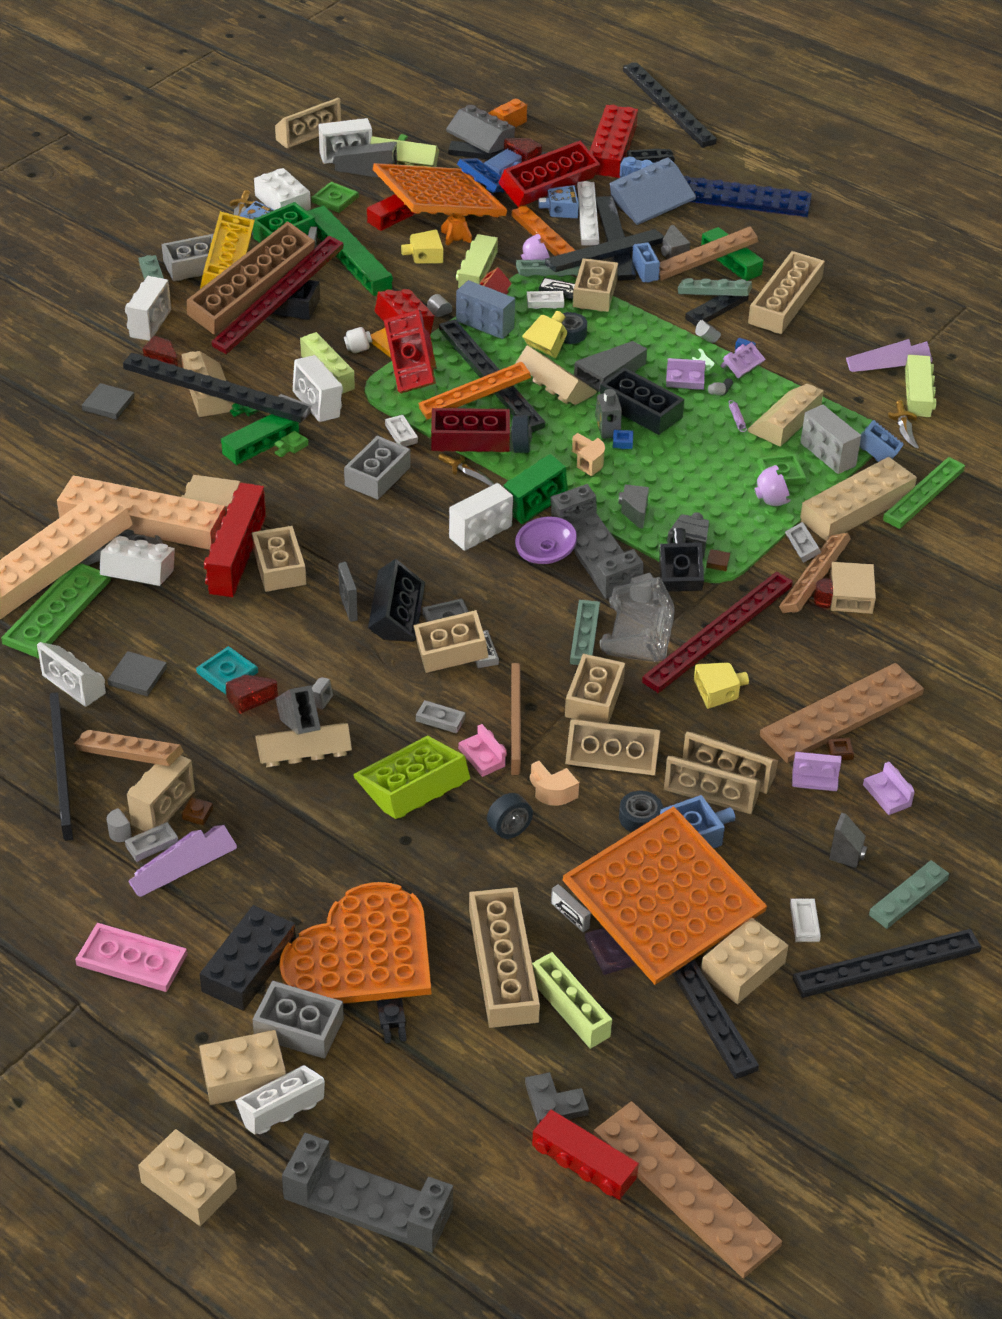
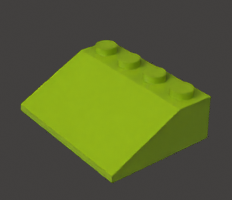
M427 735L355 773L354 778L383 812L397 819L404 817L408 812L424 806L432 799L443 796L445 792L461 786L464 782L470 780L465 755Z

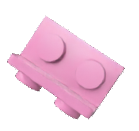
M483 724L478 725L477 735L459 742L458 749L482 777L505 767V756H507L505 747L496 741L493 733L487 730Z

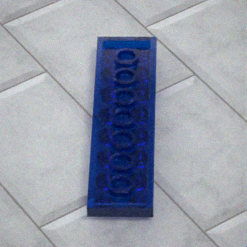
M684 176L696 196V199L690 202L808 217L812 193L806 191H793L770 186L762 187L754 184L746 185L738 182L731 183L723 182L722 180Z

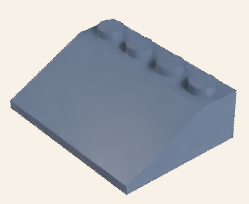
M669 158L662 159L610 183L611 196L614 202L637 225L696 199L681 171Z

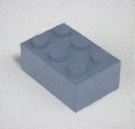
M470 280L456 291L457 322L501 339L514 329V297Z

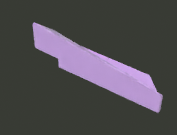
M907 339L847 357L846 360L849 370L856 372L906 366L908 355L930 356L931 362L932 357L927 342L911 346L910 340Z
M224 825L214 826L205 834L201 830L191 831L134 873L135 877L128 882L135 893L141 897L235 850L237 845Z

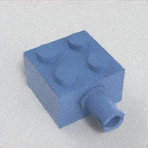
M702 795L663 808L660 812L662 814L674 806L712 848L722 845L723 824L735 821V813L731 807L714 813Z

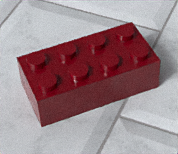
M432 408L431 451L510 452V409Z

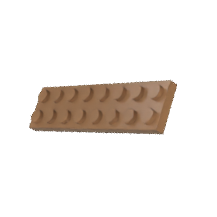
M894 663L761 729L759 736L786 763L794 760L795 752L808 753L826 744L828 739H836L923 695L924 688L897 663Z
M632 1101L594 1129V1136L639 1163L637 1178L743 1279L782 1246V1240Z

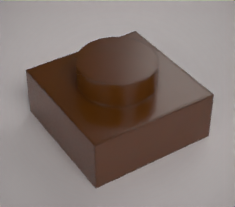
M191 797L182 812V820L204 825L213 810V803Z

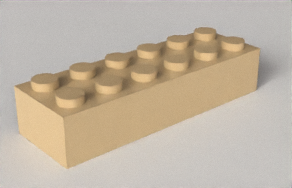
M791 251L750 305L748 324L782 334L822 280L825 261Z
M887 457L802 502L801 522L827 541L831 535L845 533L893 507L915 487L917 477L893 459Z
M517 887L469 892V913L489 1028L539 1023L540 1003Z

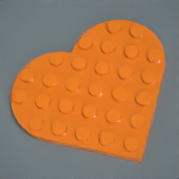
M373 882L345 892L346 896L333 903L328 913L327 923L315 925L301 931L298 938L292 943H287L281 954L280 972L285 985L343 1001V1004L432 994L424 910L421 902L413 893L409 894L402 890V886L396 884Z

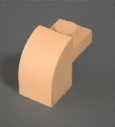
M579 433L575 434L572 440V452L577 454V468L593 476L604 465L605 445L599 438L591 441Z
M540 761L531 764L530 781L536 787L535 798L547 805L558 806L578 798L579 782L567 768L551 775Z

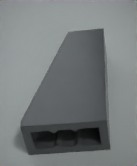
M397 142L340 147L337 153L333 155L335 171L380 178L373 171L374 163L397 165Z
M631 341L577 360L574 366V376L600 392V384L625 367L635 372L644 366L647 359V348Z
M312 685L289 689L276 698L280 720L299 735L321 730Z

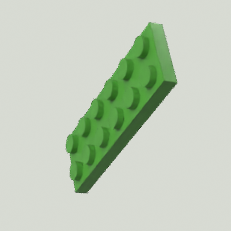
M82 563L77 564L59 577L1 637L2 644L39 658L37 644L40 642L52 644L111 581V577L100 575V570Z

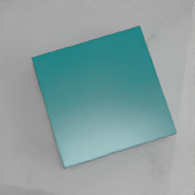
M228 646L196 667L197 674L221 692L228 694L257 674L258 667Z

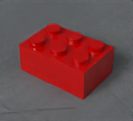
M402 289V291L386 290L378 292L375 312L383 321L420 310L424 328L431 335L434 315L411 290Z

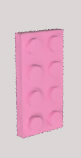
M97 923L75 960L76 966L167 992L187 956V949Z

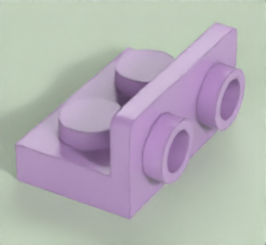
M751 342L746 346L742 344L735 350L734 354L732 352L728 353L723 358L724 362L720 366L722 368L728 366L736 377L740 378L762 364L766 359Z
M669 358L667 362L666 387L704 390L705 361Z
M795 752L792 786L837 791L841 756Z
M890 762L884 764L883 772L864 779L863 786L888 815L911 807L914 789Z

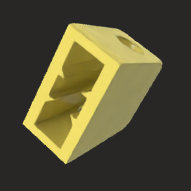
M437 230L412 234L410 236V244L401 245L402 255H412L414 263H443V246Z
M556 311L552 318L541 315L522 336L527 345L556 358L567 335V330L562 324L565 315L559 311Z
M730 663L695 665L694 682L707 709L736 700L739 697L740 686L749 684L748 674L746 672L736 674Z

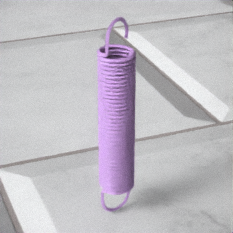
M729 401L730 410L739 431L746 427L738 404L734 401L730 404Z

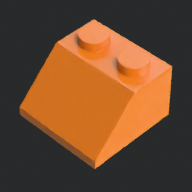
M515 98L493 109L488 114L496 116L498 119L506 121L516 128L527 122V104Z

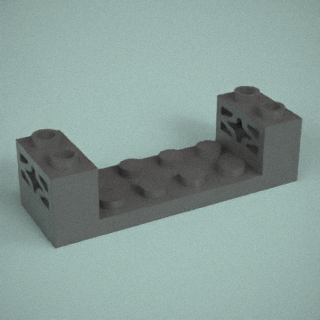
M585 484L551 497L552 517L562 518L571 523L575 528L577 542L573 552L605 599L629 591L631 578L643 575V562L634 549L623 552L597 515L596 495L589 485Z
M304 1133L282 1174L285 1200L433 1253L453 1210V1185L428 1176L422 1190L419 1191L330 1159L329 1141L308 1133Z

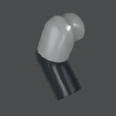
M726 378L723 383L715 382L710 384L708 392L711 395H726L732 387L733 381L730 378Z

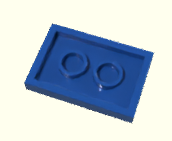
M478 158L459 159L457 165L462 168V172L472 175L476 182L487 186L486 189L492 193L505 192L499 185L501 175Z

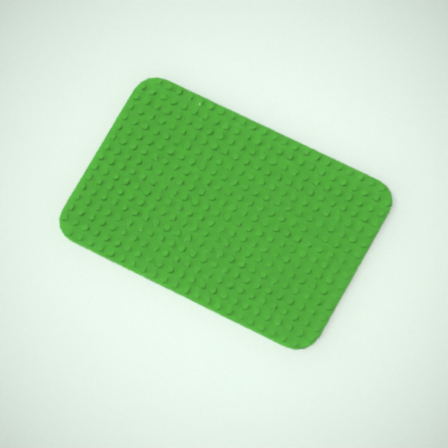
M518 273L511 277L509 281L512 284L507 289L509 292L506 295L515 298L514 329L503 339L458 322L500 370L517 362L527 346L522 336L541 315L552 318L556 311L561 313L574 312L584 316L588 321L587 337L580 343H563L556 358L535 348L533 349L545 355L573 375L577 360L631 341L647 348L646 364L636 370L635 373L685 399L683 418L660 435L621 415V430L633 431L632 449L613 448V438H601L595 418L599 391L577 405L571 402L565 404L558 399L559 395L557 393L552 395L545 390L546 386L544 384L539 386L533 382L532 379L534 377L531 376V378L514 385L545 421V428L532 432L530 452L514 453L511 441L513 418L511 413L510 452H455L507 480L513 479L549 454L553 455L566 466L568 490L588 484L597 500V515L611 535L658 562L660 544L667 543L668 532L680 515L692 516L695 512L702 514L704 519L709 521L706 551L703 557L704 582L707 583L731 581L744 574L786 536L785 531L801 522L802 502L848 479L873 457L866 450H862L859 447L856 466L837 474L800 443L803 426L781 447L748 432V428L787 392L800 387L761 366L755 367L740 378H737L728 366L723 368L725 370L721 375L715 372L711 374L705 370L704 390L666 387L667 362L669 358L693 360L694 356L699 359L701 352L698 350L702 349L708 353L710 358L721 365L724 362L723 358L730 351L720 348L615 296L612 297L609 312L573 307V299L564 298V308H528L527 292L539 291V286L544 277L576 283L577 278L571 275H531L526 277ZM439 328L430 335L437 369L433 370L436 384L399 393L391 361L370 376L365 386V395L371 405L391 417L404 415L411 428L431 438L432 418L428 420L419 409L418 403L480 378L439 331ZM726 378H730L733 381V385L726 395H711L708 392L710 384L715 382L723 383ZM494 393L458 407L507 409ZM825 397L822 398L821 405L826 406L859 434L873 421ZM729 401L730 404L733 401L738 404L746 427L739 431L729 407ZM577 433L591 441L599 438L605 445L604 465L593 476L577 468V454L572 452L573 436ZM796 454L807 478L806 484L787 486L789 496H786V498L790 499V502L784 505L770 506L762 498L758 499L754 489L758 487L757 479L761 474L757 464L758 458ZM625 484L649 487L643 528H638L621 513L622 504H618L619 493L624 492ZM710 549L730 553L727 571L706 568Z

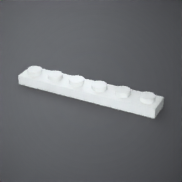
M589 181L577 182L581 245H598L599 233L594 182Z

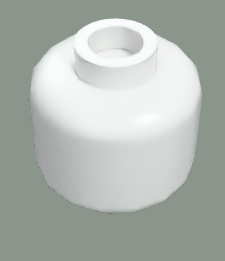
M363 327L347 331L344 337L347 350H351L354 354L368 350L370 347L369 342H372L370 332H365Z

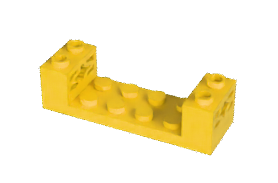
M220 211L204 267L200 289L248 253L255 220Z

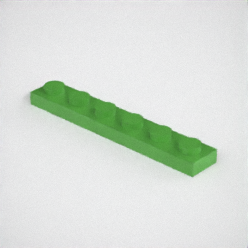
M950 457L945 459L884 514L883 521L901 529L964 472L965 465Z

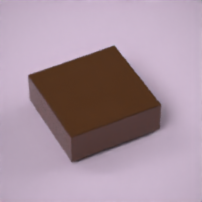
M710 549L706 568L727 571L730 553Z
M850 738L828 739L827 747L830 755L841 756V760L854 759Z

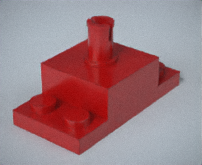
M416 310L385 319L384 325L398 392L405 393L436 384L433 371L437 369L430 333L424 328L421 311Z

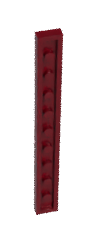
M329 235L211 341L212 347L227 355L344 248L343 242Z
M776 571L642 676V683L660 693L792 588L793 581Z

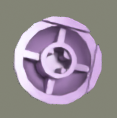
M539 233L530 237L524 243V254L521 255L522 260H545L550 258L544 242L541 243Z
M777 465L764 470L758 476V487L754 488L758 499L762 498L770 506H780L790 502V499L786 498V496H789V491L783 475H778L776 470H779Z

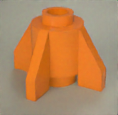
M452 214L441 226V232L447 234L446 245L449 246L453 240L459 241L463 239V241L468 243L472 242V235L467 222L461 214Z

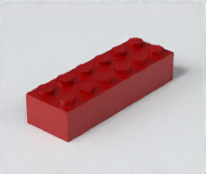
M606 105L590 148L591 154L600 163L595 175L620 178V164L624 157H627V151L630 148L637 128L638 109Z
M577 141L504 169L499 185L519 208L539 198L548 196V190L551 188L577 185V182L594 178L600 163L581 141Z
M240 483L238 489L234 491L233 501L227 507V515L222 518L221 529L216 532V541L211 544L209 557H206L204 560V569L207 570L205 584L208 585L209 594L234 597L253 550L252 532L261 531L266 519L264 486Z

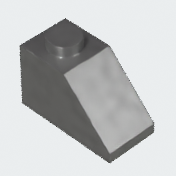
M674 225L669 227L661 247L662 255L667 259L687 252L690 249V242Z
M625 484L624 492L619 493L618 504H622L621 513L638 528H643L649 487Z
M841 813L838 820L829 860L857 868L859 860H864L868 847L864 846L866 836L847 814Z

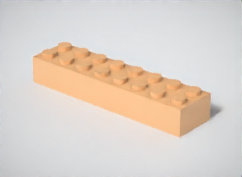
M74 475L57 499L60 518L103 488L127 508L133 525L126 530H133L134 534L155 538V535H157L161 540L209 550L211 544L216 541V532L221 529L222 518L225 517V506Z
M102 488L0 560V619L132 526L127 508Z

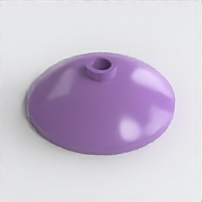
M541 517L528 522L519 530L515 544L519 555L525 560L537 564H550L565 558L573 551L576 546L577 535L575 528L568 521L558 517Z

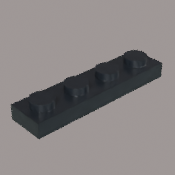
M719 295L687 312L685 320L697 326L700 320L707 323L746 302L749 295Z

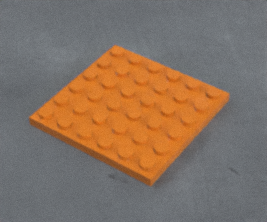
M378 163L373 165V171L414 213L428 212L430 214H437L438 212L446 215L458 213L463 216L474 214L479 217L484 215L492 217L506 216L507 209L484 186L476 182L472 175L462 172V169Z
M674 806L563 875L564 883L654 985L728 937L749 919H755L764 913L767 905Z

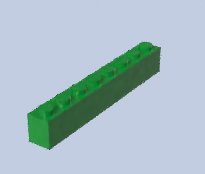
M325 206L307 211L315 217L317 238L321 242L329 235L343 242L344 248L335 257L372 296L378 295V292L392 290V274L349 232L348 228L341 224L340 220Z

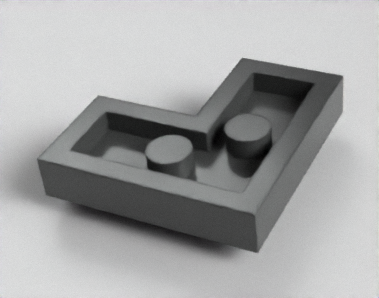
M550 1072L525 1077V1085L538 1124L551 1109L566 1119L589 1115V1108L582 1088L557 1093Z

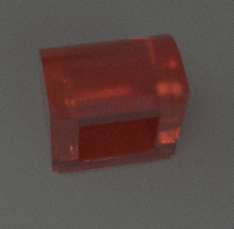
M821 579L816 583L814 603L821 608H830L833 597L832 579Z

